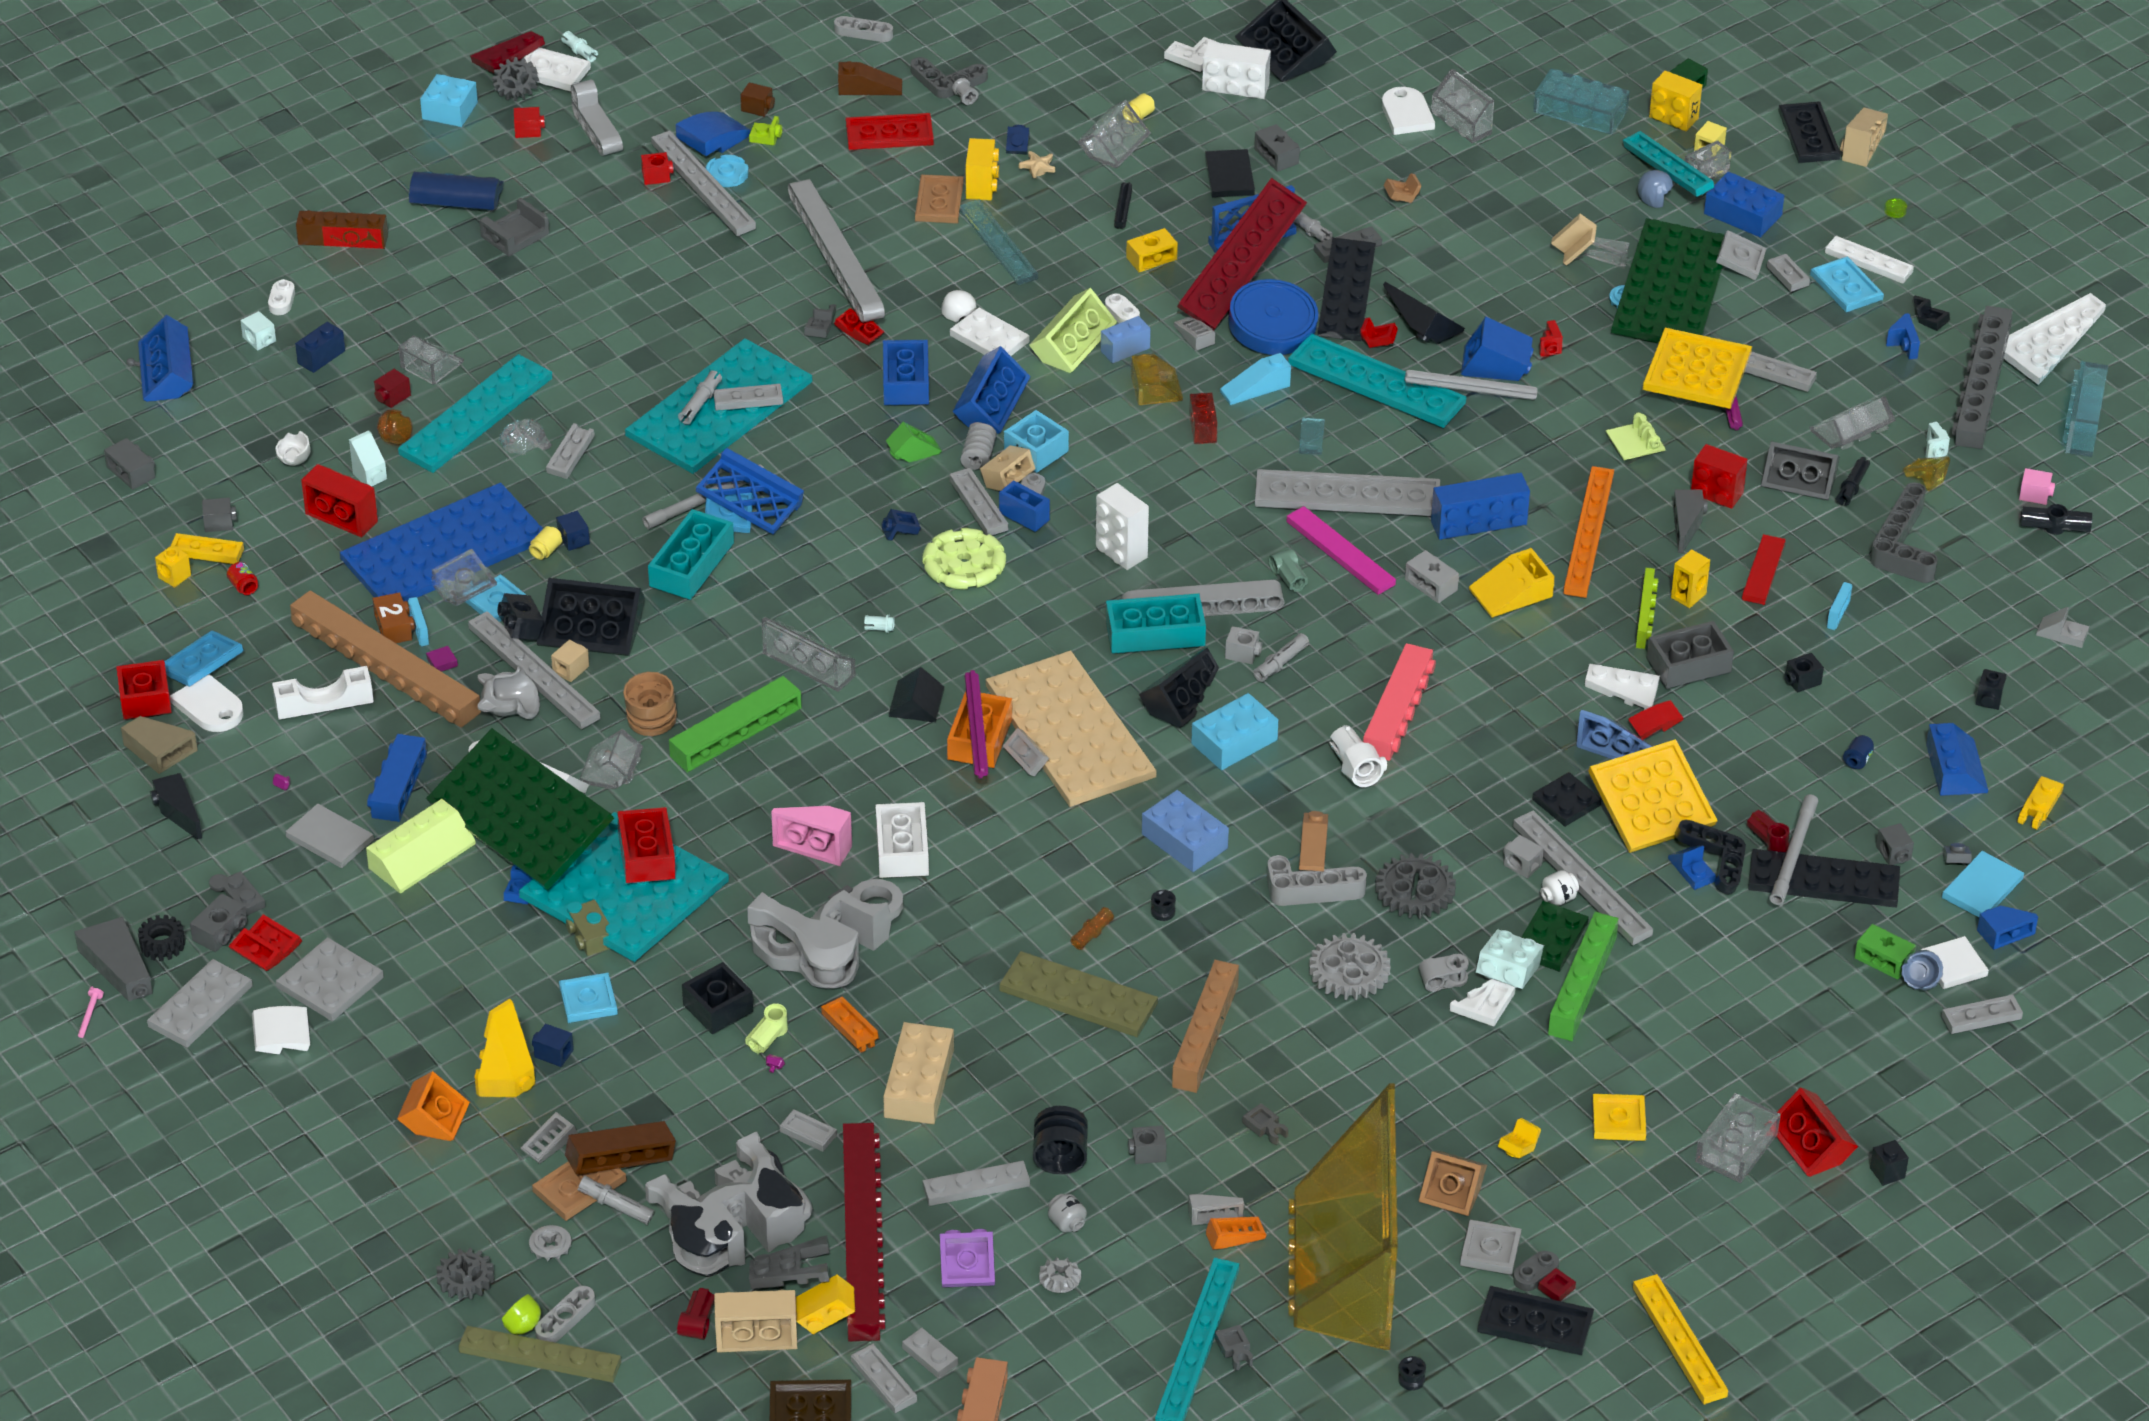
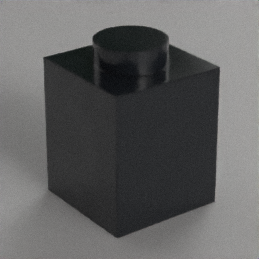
M1893 1140L1873 1147L1870 1169L1882 1186L1906 1177L1909 1157L1899 1143Z

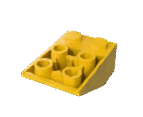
M1529 548L1511 554L1471 584L1469 590L1492 618L1553 597L1555 576L1535 551Z

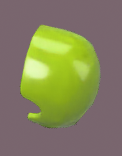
M525 1295L502 1317L504 1327L510 1333L522 1335L531 1331L539 1322L541 1316L540 1306L531 1295Z

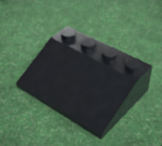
M1275 0L1235 35V38L1245 47L1271 50L1270 71L1282 82L1322 66L1337 52L1328 37L1288 0Z
M548 578L542 611L544 621L537 640V646L560 648L568 640L584 646L589 652L630 656L641 621L645 599L641 588Z

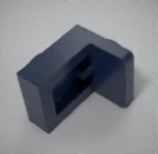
M1024 125L1008 126L1006 154L1028 155L1029 128H1026Z

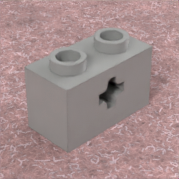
M1425 550L1406 563L1405 580L1437 603H1440L1458 591L1459 573Z

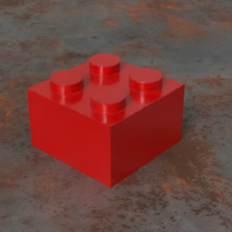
M1705 444L1694 459L1691 490H1702L1703 499L1733 509L1744 493L1748 459Z
M164 660L116 666L123 719L172 713Z

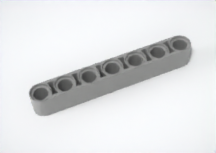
M1276 580L1132 590L1124 593L1121 598L1133 599L1200 593L1204 616L1276 611L1281 609L1285 603L1281 584Z

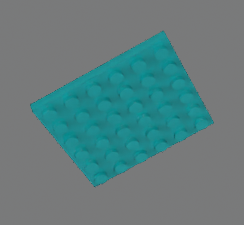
M613 812L611 814L614 817L612 822L548 890L534 880H531L519 890V898L566 923V920L573 922L569 912L578 913L582 910L581 904L596 900L609 922L606 926V932L609 936L603 937V945L635 962L728 883L729 874L673 844L675 879L626 883L618 837V816L616 812ZM592 912L587 915L586 920L591 924H596L601 921V915Z

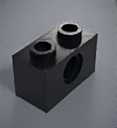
M504 593L502 602L498 604L497 613L510 637L538 640L544 620L531 596Z

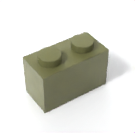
M596 900L581 904L582 910L578 913L569 912L573 922L566 920L565 924L568 932L575 934V943L579 950L583 949L586 955L590 956L610 949L603 945V937L609 936L606 932V926L609 922ZM592 912L599 913L601 921L591 924L586 920L587 915Z

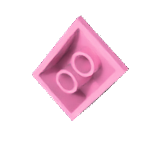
M831 806L773 808L771 811L773 846L837 866H841L852 848L851 812Z

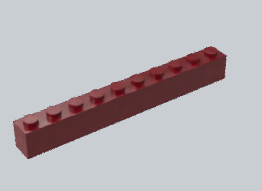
M843 1123L846 1281L854 1287L855 1312L847 1316L848 1342L880 1341V1330H885V1313L879 1314V1309H885L884 1293H879V1288H884V1273H878V1268H883V1252H878L877 1248H883L882 1232H877V1228H882V1212H876V1208H882L881 1192H876V1188H881V1172H875V1168H880V1152L875 1153V1149L880 1148L879 1133H874V1123Z

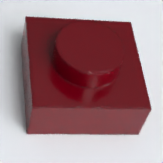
M1555 1268L1539 1282L1538 1289L1551 1299L1562 1301L1576 1288V1281Z

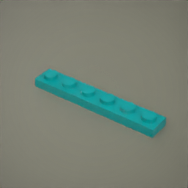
M1639 131L1623 139L1626 149L1655 169L1667 173L1674 182L1696 197L1714 188L1712 179L1643 132Z

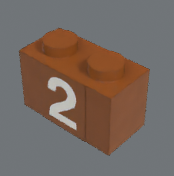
M400 592L372 598L374 616L380 634L394 643L411 641V631L415 630L414 620L412 616L408 617L410 614L408 602L402 600Z

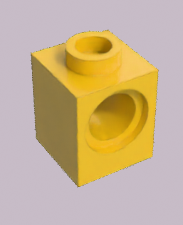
M171 545L155 557L158 578L174 588L191 576L189 556L178 548Z

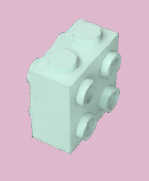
M1497 929L1480 951L1476 973L1482 974L1489 979H1496L1507 983L1515 988L1523 989L1540 966L1544 945L1538 944L1532 939H1524L1513 935L1509 931Z

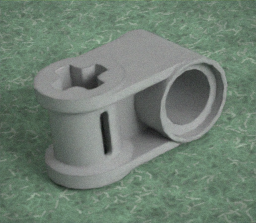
M1462 954L1424 960L1419 965V970L1425 988L1428 991L1436 992L1441 989L1464 986L1468 981L1466 970L1469 963L1467 957Z

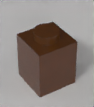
M749 82L740 94L742 112L765 117L768 111L774 107L775 98L773 97L771 87Z

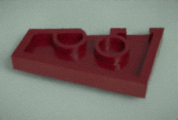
M529 31L472 54L470 57L472 63L494 73V70H500V63L506 65L507 59L510 62H514L515 57L520 60L543 46L545 41L543 36Z

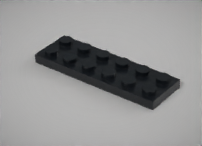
M1332 237L1317 336L1361 342V327L1365 320L1376 243Z
M1753 849L1749 890L1771 893L1787 852ZM1799 854L1789 882L1787 895L1897 908L1900 866Z

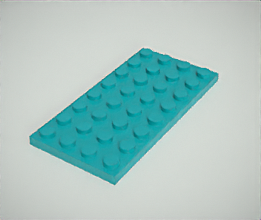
M744 338L625 429V436L694 474L782 406L771 405L716 411L714 397L712 396L702 405L692 419V422L684 424L683 421L687 416H684L680 421L678 415L697 391L696 388L699 383L704 382L710 371H717L714 379L719 374L722 376V381L714 390L781 384L783 404L812 383V375Z

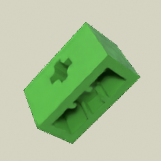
M1872 924L1857 941L1855 959L1898 980L1902 976L1901 967L1904 964V960L1909 954L1915 952L1916 945Z

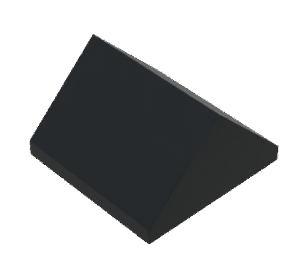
M922 667L917 668L897 681L889 717L936 722L944 694V686Z

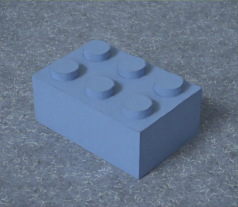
M1178 790L1142 813V835L1192 872L1228 849L1229 828Z

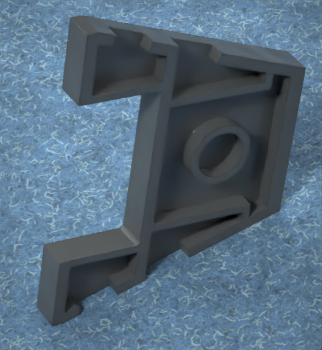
M827 1235L771 1254L758 1255L753 1260H750L749 1281L751 1289L783 1286L784 1281L797 1280L798 1284H807L809 1278H819V1282H828L829 1269L827 1263L802 1268V1259L829 1253Z

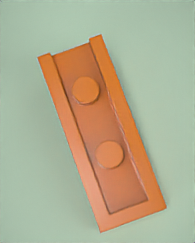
M843 996L821 1006L822 1015L861 1053L866 1051V1045L868 1048L875 1046L874 1040L879 1039L878 1031Z

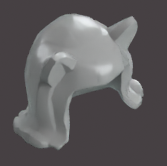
M520 665L517 666L516 672L512 673L502 672L495 676L488 673L478 675V680L483 685L481 701L478 703L479 710L490 712L497 716L519 714L526 719H533L537 716L540 708L538 689Z

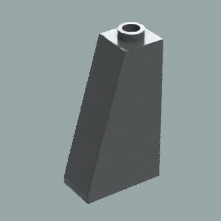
M123 917L74 931L79 953L128 1001L153 994L150 976Z

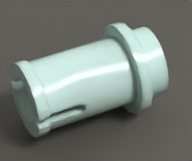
M888 614L886 617L866 615L864 622L866 625L864 628L865 630H879L889 633V631H894L895 619Z

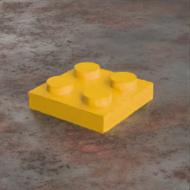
M1593 1094L1594 1139L1646 1141L1644 1095Z

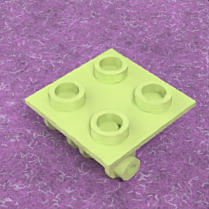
M1636 413L1633 417V424L1606 430L1608 437L1623 460L1666 450L1651 423L1646 421L1647 418L1644 414Z

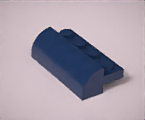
M414 171L410 182L409 203L494 210L499 204V195L503 190L504 181H499L495 177L484 178L473 175L461 176L451 173L438 174L427 171Z

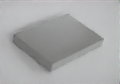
M316 804L285 831L286 838L340 868H343L374 841L372 833L320 804Z

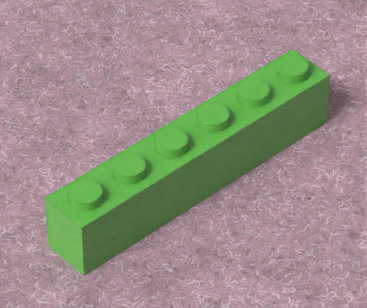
M784 676L770 682L759 690L752 692L750 695L732 703L725 709L669 739L670 758L688 773L801 709V691Z
M1594 912L1550 1013L1548 1035L1573 1041L1616 941L1619 918Z

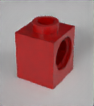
M667 152L641 155L644 185L670 182V173H674L673 162L672 160L668 161Z

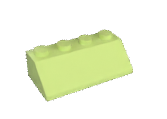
M1089 288L1075 295L1029 346L1043 363L1071 373L1101 341V331L1114 326L1117 321L1094 291Z
M440 799L366 848L368 868L401 894L475 845L476 842L472 834L465 828L466 824L459 812L446 801Z

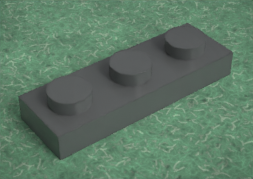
M1372 226L1335 237L1376 243V247L1382 245L1381 236ZM1332 239L1314 244V251L1323 263L1329 262Z

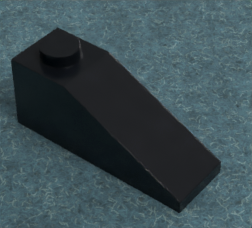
M181 773L152 780L154 790L150 791L153 805L158 804L161 814L196 839H201L200 820Z

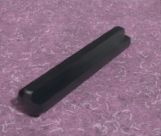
M1123 182L1120 187L1114 219L1115 228L1123 229L1126 227L1132 194V184L1130 182Z

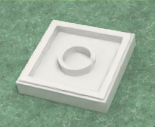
M1965 936L1921 949L1934 952L1942 961L1944 967L1943 977L1940 979L1939 984L1943 989L1988 976V968Z

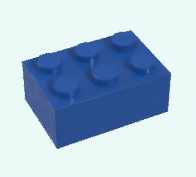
M1727 172L1714 185V188L1706 193L1704 214L1761 238L1782 216L1784 194Z
M883 340L884 405L929 404L928 340Z

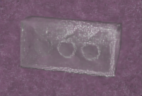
M767 617L762 619L763 654L837 692L856 676L855 659L779 620Z

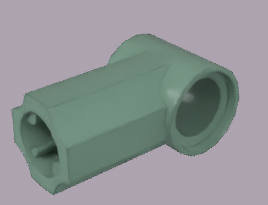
M1293 549L1269 556L1271 571L1274 575L1279 574L1289 589L1298 592L1308 584V577L1299 566L1297 555Z

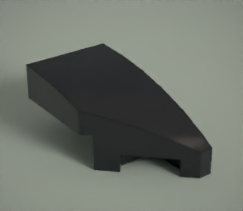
M1916 295L1913 297L1920 324L1934 330H1939L1950 321V312L1932 308L1930 299Z

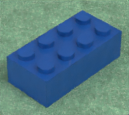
M1522 472L1434 487L1431 523L1439 540L1527 525L1530 489Z

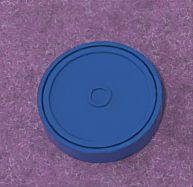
M1275 279L1257 280L1242 286L1234 294L1230 304L1228 323L1234 337L1246 347L1264 354L1275 355L1281 353L1285 355L1293 353L1311 334L1315 335L1318 322V308L1313 298L1297 285Z

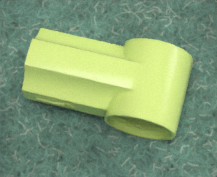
M771 1004L765 1008L764 1017L745 1038V1042L751 1051L757 1054L764 1053L777 1037L783 1036L787 1032L786 1008L781 1004Z

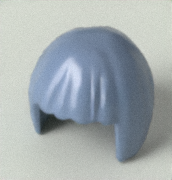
M1650 170L1644 173L1639 180L1637 187L1639 197L1648 206L1654 208L1663 207L1664 194H1667L1672 189L1673 181L1663 171Z
M1929 950L1915 951L1904 960V964L1901 967L1902 977H1904V981L1907 982L1908 986L1914 989L1930 990L1940 982V979L1943 977L1944 967L1939 956Z

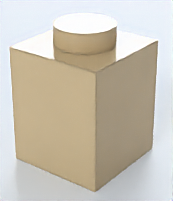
M568 640L551 655L552 670L569 682H572L589 667L588 649L571 640Z

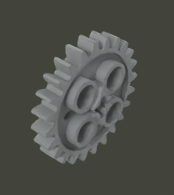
M1342 933V938L1340 939L1335 935H1332V941L1325 938L1323 945L1317 944L1316 950H1312V957H1310L1309 974L1312 975L1313 982H1318V989L1325 987V994L1333 991L1334 998L1342 994L1344 995V1000H1347L1349 995H1352L1355 1000L1358 999L1360 994L1364 998H1367L1368 992L1375 995L1377 988L1383 989L1384 983L1388 982L1391 968L1390 958H1387V951H1382L1381 944L1374 946V939L1368 942L1365 941V935L1357 939L1355 933L1351 935V938H1347L1345 933Z

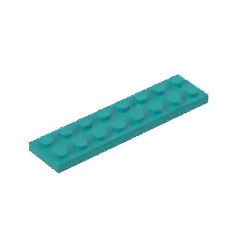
M1314 334L1306 338L1288 358V363L1293 367L1442 428L1466 404V396L1447 388L1406 383L1405 371Z
M517 354L398 448L399 455L434 473L553 378L552 371Z

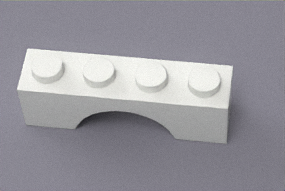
M367 666L343 670L340 678L335 683L324 688H308L301 685L297 679L272 683L278 719L373 703L372 685Z

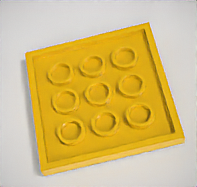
M1665 328L1644 380L1643 390L1731 409L1749 361L1752 346Z
M1676 739L1590 766L1588 770L1629 853L1676 838L1675 831L1682 820H1692L1709 827L1716 825L1718 821Z

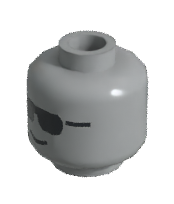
M1059 1194L1051 1200L1048 1217L1060 1231L1064 1233L1076 1232L1084 1226L1087 1211L1074 1195Z

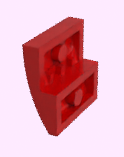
M263 914L250 930L244 928L228 947L263 970L268 971L290 955L302 940L300 936Z

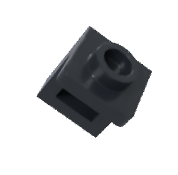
M1984 669L1979 682L1976 705L1999 710L2007 674Z

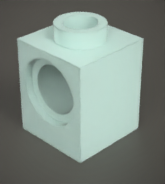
M258 311L240 320L242 337L257 351L276 342L274 324L261 312Z

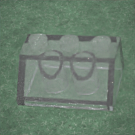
M1451 69L1432 95L1431 112L1471 143L1492 134L1494 100L1456 70Z
M1124 100L1109 108L1077 142L1090 159L1113 168H1118L1151 132L1127 100Z
M1886 396L1861 402L1809 428L1813 434L1831 449L1841 447V450L1853 446L1854 440L1858 439L1860 442L1872 437L1870 433L1873 431L1880 433L1889 429L1888 424L1896 420Z

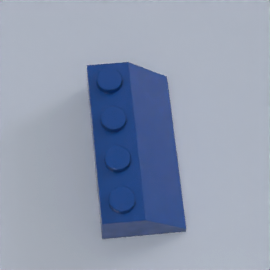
M166 314L138 342L143 400L146 402L180 398L193 385L188 327Z
M999 346L981 358L952 412L967 427H970L972 423L980 422L992 426L996 433L999 434L1031 376L1002 346Z

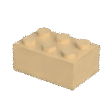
M795 1290L715 1293L717 1352L797 1349Z

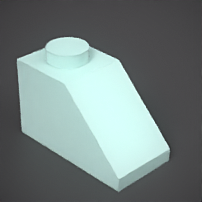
M368 430L349 439L353 474L362 483L370 486L386 480L385 461L371 432Z

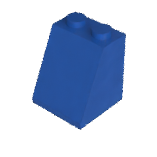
M1485 316L1465 344L1461 375L1519 381L1523 374H1528L1532 366L1530 358L1534 351V348H1532L1533 338Z

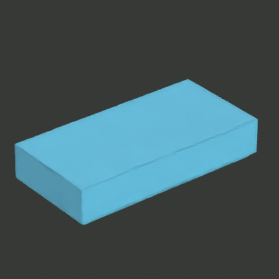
M1843 583L1829 610L1828 629H1837L1850 603L1852 584Z
M417 597L409 598V615L413 617L419 645H429L427 625Z

